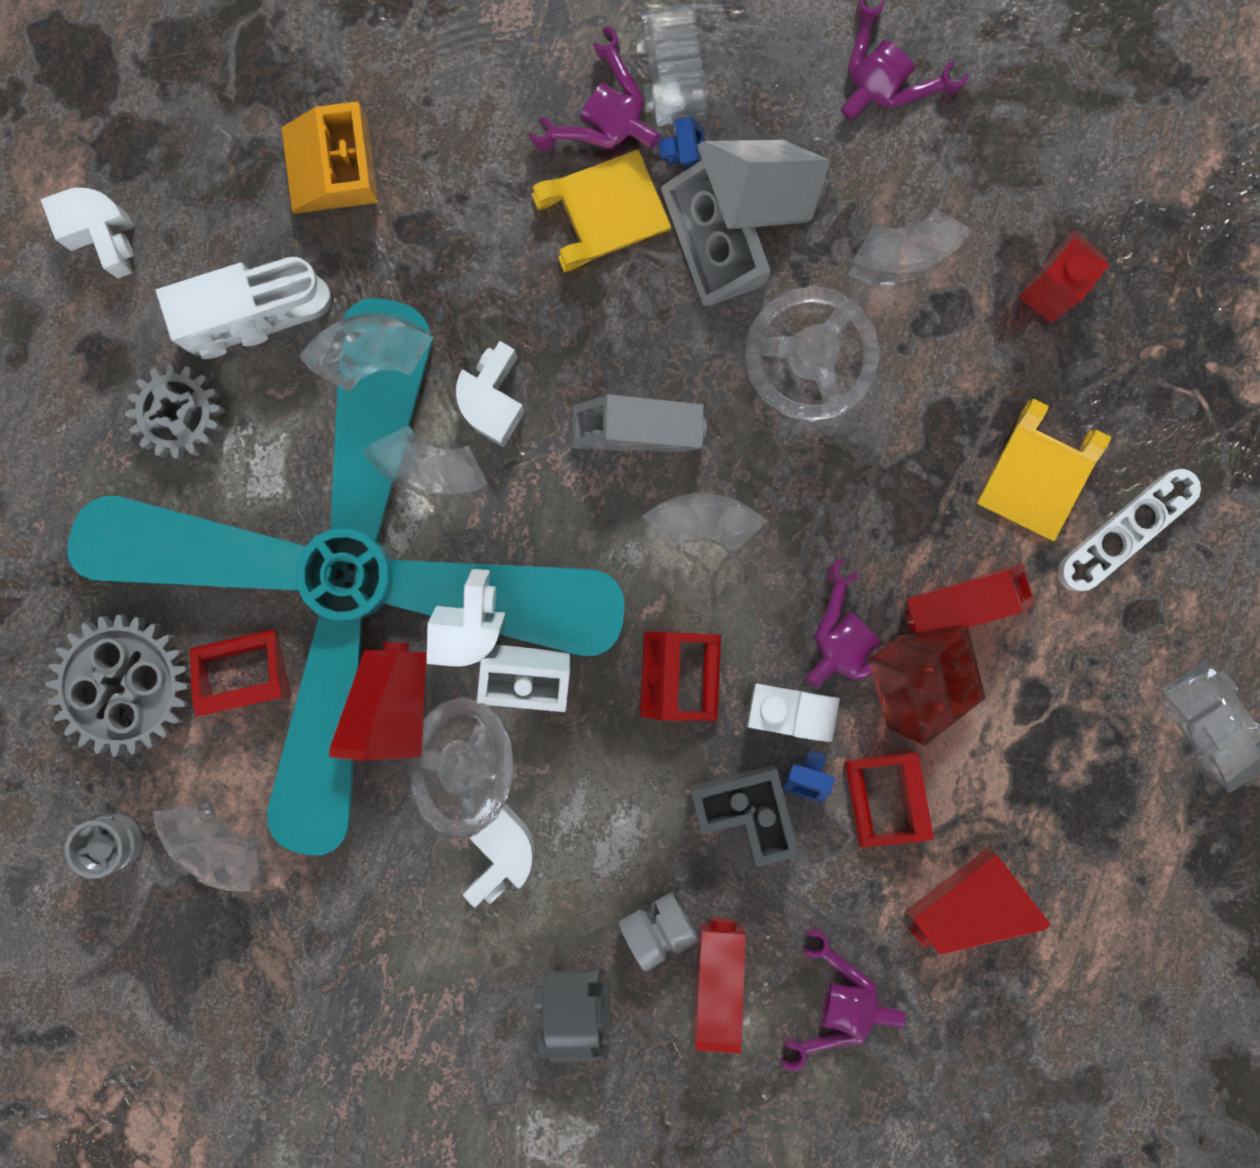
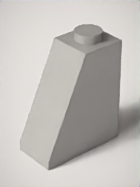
M608 394L573 405L572 448L686 452L702 448V442L707 431V423L703 417L704 404Z

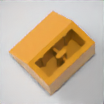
M359 101L314 107L281 127L293 214L378 203L368 118Z

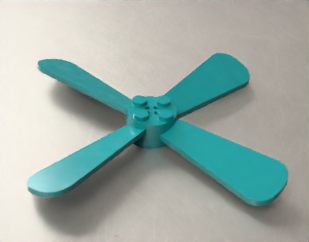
M367 298L355 303L345 313L340 325L330 530L315 536L306 546L120 496H102L90 501L79 511L68 539L67 556L71 567L80 576L91 580L295 590L300 592L304 603L319 615L267 809V824L272 837L282 847L306 855H324L337 849L346 839L350 827L354 760L329 757V748L360 664L362 622L364 619L377 614L386 604L432 616L436 606L464 608V587L472 569L490 570L489 586L496 587L494 611L506 613L500 635L579 656H597L608 651L618 640L624 619L625 602L619 584L609 574L595 569L393 560L389 550L378 541L432 348V333L425 318L413 307L387 299ZM349 563L356 566L354 570H350ZM338 569L344 572V578L337 579ZM348 582L352 583L351 588H345Z

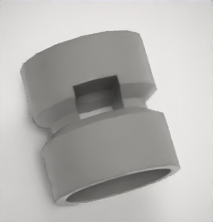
M107 814L76 826L69 834L65 843V857L69 867L76 874L88 879L102 878L130 865L139 856L142 848V834L138 825L130 817L122 814Z
M673 891L652 902L651 911L646 913L639 909L618 921L628 946L644 972L667 960V952L673 951L679 954L699 943L697 934Z

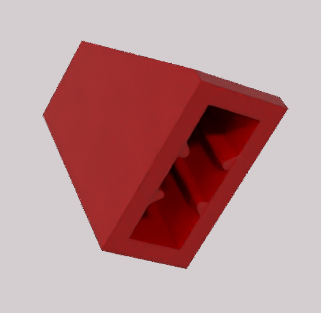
M1072 229L1020 293L1018 298L1052 323L1083 300L1110 266L1107 256Z
M1020 563L906 599L908 607L905 608L904 613L910 631L912 633L916 632L919 641L1020 614L1036 603L1024 564Z
M383 642V650H364L329 748V757L361 761L422 757L427 652L409 651V643Z
M987 848L905 911L913 921L907 928L923 949L931 945L940 955L1044 931L1051 926L998 855Z
M712 917L710 918V923H700L691 1025L695 1050L741 1054L746 933L743 926H736V920Z

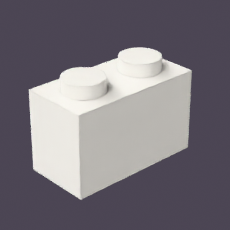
M495 645L485 658H481L477 704L565 712L570 675V653L557 650Z

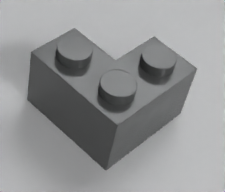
M773 765L689 786L702 835L743 825L751 857L756 867L800 856L778 770Z

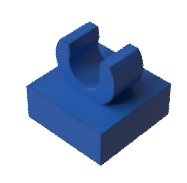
M691 116L674 121L677 137H668L658 141L661 158H667L668 164L681 162L683 166L689 169L702 160L697 145L705 141L704 128Z
M809 749L807 756H803L801 766L792 764L784 774L781 785L783 791L822 803L831 794L835 779L834 776L822 773L826 754Z

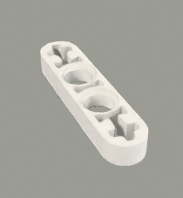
M1176 469L1161 475L1064 557L1058 567V579L1061 584L1068 590L1075 592L1086 591L1096 587L1195 503L1201 492V485L1197 476L1186 469ZM1171 481L1174 483L1183 481L1186 485L1182 489L1185 497L1171 498L1165 504L1158 499L1165 497L1173 490L1174 486ZM1143 504L1150 506L1156 516L1155 523L1149 529L1141 528L1135 521V511ZM1109 532L1118 534L1123 541V549L1115 557L1107 555L1102 548L1103 537ZM1089 548H1090L1092 554H1090V553L1087 552V550H1088ZM1095 557L1098 561L1105 564L1104 568H1102L1100 563L1090 566L1084 573L1087 577L1086 581L1083 579L1074 581L1071 577L1075 572L1072 566L1073 563L1076 565L1085 564Z

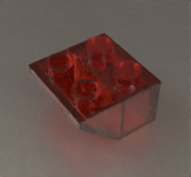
M960 625L899 636L868 659L887 728L924 746L986 699L970 631L966 626Z

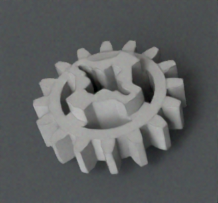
M167 364L166 375H163L155 368L151 369L152 381L148 383L138 379L136 383L142 391L139 395L128 394L127 397L136 403L135 409L125 412L126 417L137 421V424L129 429L130 433L135 436L144 435L139 445L147 450L155 447V455L166 458L169 452H171L174 459L183 460L185 450L194 456L201 455L198 444L203 442L212 446L214 441L208 434L211 430L222 431L223 426L214 421L215 416L225 413L224 408L213 403L221 396L220 392L214 388L207 389L211 380L204 375L196 378V371L188 366H185L181 375L178 367L173 364ZM173 385H185L192 388L195 392H186L180 395ZM174 405L182 407L176 411L178 417L177 420H172L169 418L175 413L173 408ZM202 414L199 425L196 428L199 416ZM171 430L178 440H165L157 433Z

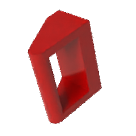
M276 629L190 648L191 692L196 717L292 696ZM267 648L268 683L212 695L205 662Z
M644 631L641 718L663 721H718L722 635ZM681 642L704 643L701 711L678 710Z
M907 749L844 761L859 847L909 844L934 840L919 752ZM896 765L907 829L874 834L863 769Z

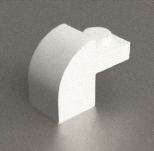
M72 188L40 199L57 242L71 251L94 243L103 269L116 278L134 273L129 258L134 256L133 250L123 232L135 226L128 214L111 199L99 191L89 188Z
M499 341L494 350L488 348L479 360L476 368L480 372L478 378L463 369L461 370L456 385V398L459 409L468 423L478 433L504 448L525 413V409L522 404L498 391L518 358L515 349Z
M472 569L464 587V608L436 606L428 621L427 664L467 666L480 661L481 658H485L491 652L500 634L506 613L494 611L496 587L489 586L490 570Z
M754 683L747 727L788 734L794 737L832 742L840 698Z
M504 803L470 837V840L493 862L463 893L465 899L474 908L483 899L488 904H491L508 887L503 881L506 877L520 889L527 880L534 863L535 845L532 834L527 825Z

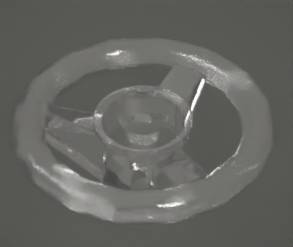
M808 286L787 290L763 306L749 327L744 356L749 380L766 404L786 417L816 422L840 417L863 401L877 379L881 349L876 327L860 304L838 290ZM817 303L832 306L836 309L823 325H810L795 336L764 338L765 333L776 317L793 306ZM851 320L861 335L864 358L860 375L850 390L840 395L834 368L837 364L840 350L838 334L848 321ZM762 356L787 359L791 370L803 379L815 380L823 403L810 405L795 402L777 391L765 374Z
M468 697L445 701L424 718L422 757H412L409 759L410 791L419 814L435 831L455 839L477 835L497 819L510 794L514 774L512 742L504 723L484 702L477 703V700ZM464 714L478 719L469 742L453 741L442 752L429 750L430 743L437 730L450 717ZM426 768L438 771L440 781L448 792L461 795L462 820L456 821L445 817L434 805L427 787Z

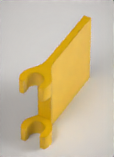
M639 149L566 177L542 181L532 186L534 193L531 196L538 211L546 209L562 200L579 243L570 244L559 249L560 255L558 260L564 273L575 270L598 257L671 229Z
M1032 399L1031 401L1027 400L1017 424L976 504L1055 542L1093 467L1106 450L1111 437L1096 429L1094 432L1089 430L1078 451L1036 430L1049 406L1036 399Z

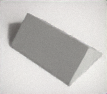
M785 140L702 141L697 145L727 229L807 223L813 219L830 163L829 159Z
M702 160L660 187L703 307L766 285L771 270L755 227L727 229Z

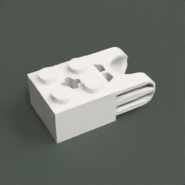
M287 257L250 270L240 262L155 289L171 341L196 357L201 356V359H212L227 353V347L240 343L243 346L263 343L268 340V334L323 316L329 310L332 301L328 285L316 276L314 269L308 262L298 257Z

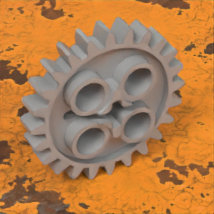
M116 615L113 625L110 617L101 616L98 617V628L92 623L81 624L84 637L77 633H69L67 638L72 648L57 647L55 651L64 660L60 664H49L48 666L50 670L59 674L58 680L46 682L47 687L58 690V695L49 699L47 703L49 705H61L62 708L53 718L54 721L68 720L70 722L64 732L65 736L81 733L78 742L79 747L89 746L95 741V754L105 753L109 746L113 757L123 755L126 747L131 755L141 753L142 743L147 748L158 746L156 734L163 738L170 737L173 733L167 723H181L184 720L175 711L176 708L190 706L191 704L190 701L181 697L182 690L191 689V683L181 680V675L189 672L190 666H179L177 660L186 653L185 650L171 651L169 647L175 637L173 635H165L158 638L161 631V625L151 624L145 630V618L135 617L129 624L127 615ZM111 644H114L120 652L119 662L114 667L106 659V651ZM139 651L141 658L133 665L135 653ZM148 666L152 667L157 673V683L152 689L146 687L142 679L143 672ZM123 677L121 685L126 688L125 692L117 693L119 685L115 683L116 678ZM89 681L97 689V696L92 704L86 701L83 695V689ZM124 704H128L134 711V720L130 726L125 725L120 718V710ZM107 705L104 712V718L101 719L99 717V712L101 711L102 707H105Z

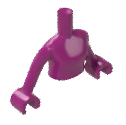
M867 0L858 1L856 12L861 22L848 64L849 74L857 90L840 108L841 113L847 119L852 121L869 101L882 106L898 107L940 90L947 94H956L961 91L969 75L967 73L959 82L951 81L948 74L954 67L955 62H950L946 65L940 77L898 92L903 82L915 72V65L900 48L888 40H882L875 51L865 58L873 23L879 18L885 1L883 0L874 9L868 8L865 5Z
M605 27L602 30L605 38L611 42L609 45L601 46L594 42L593 46L597 57L600 60L608 61L617 81L626 94L615 91L605 82L601 83L592 93L580 114V121L591 128L552 126L547 118H540L538 122L547 133L542 137H536L532 133L528 134L536 149L547 151L555 145L557 139L583 141L604 148H614L616 144L622 142L629 135L651 149L657 145L661 134L639 120L643 111L644 98L619 55L620 44L613 28Z
M845 558L834 561L828 566L826 572L827 579L834 587L826 612L814 636L817 647L824 659L805 677V680L811 687L818 690L835 671L849 677L851 680H858L904 664H908L911 667H920L933 662V652L924 655L921 660L916 657V648L922 641H914L908 643L901 652L882 656L864 664L868 655L881 645L877 636L861 619L850 612L834 627L840 615L847 584L856 580L857 571L850 573L845 579L840 577L838 568L845 561Z
M809 928L806 930V933L813 937H820V946L815 949L803 947L805 953L812 958L821 957L839 974L857 986H843L831 981L829 982L822 1009L821 1027L840 1031L802 1043L794 1038L785 1040L783 1043L785 1047L799 1051L795 1059H780L782 1065L790 1071L801 1069L806 1062V1055L838 1046L864 1043L875 1023L903 1029L906 1019L905 1011L878 1006L875 984L829 947L827 937L818 928Z

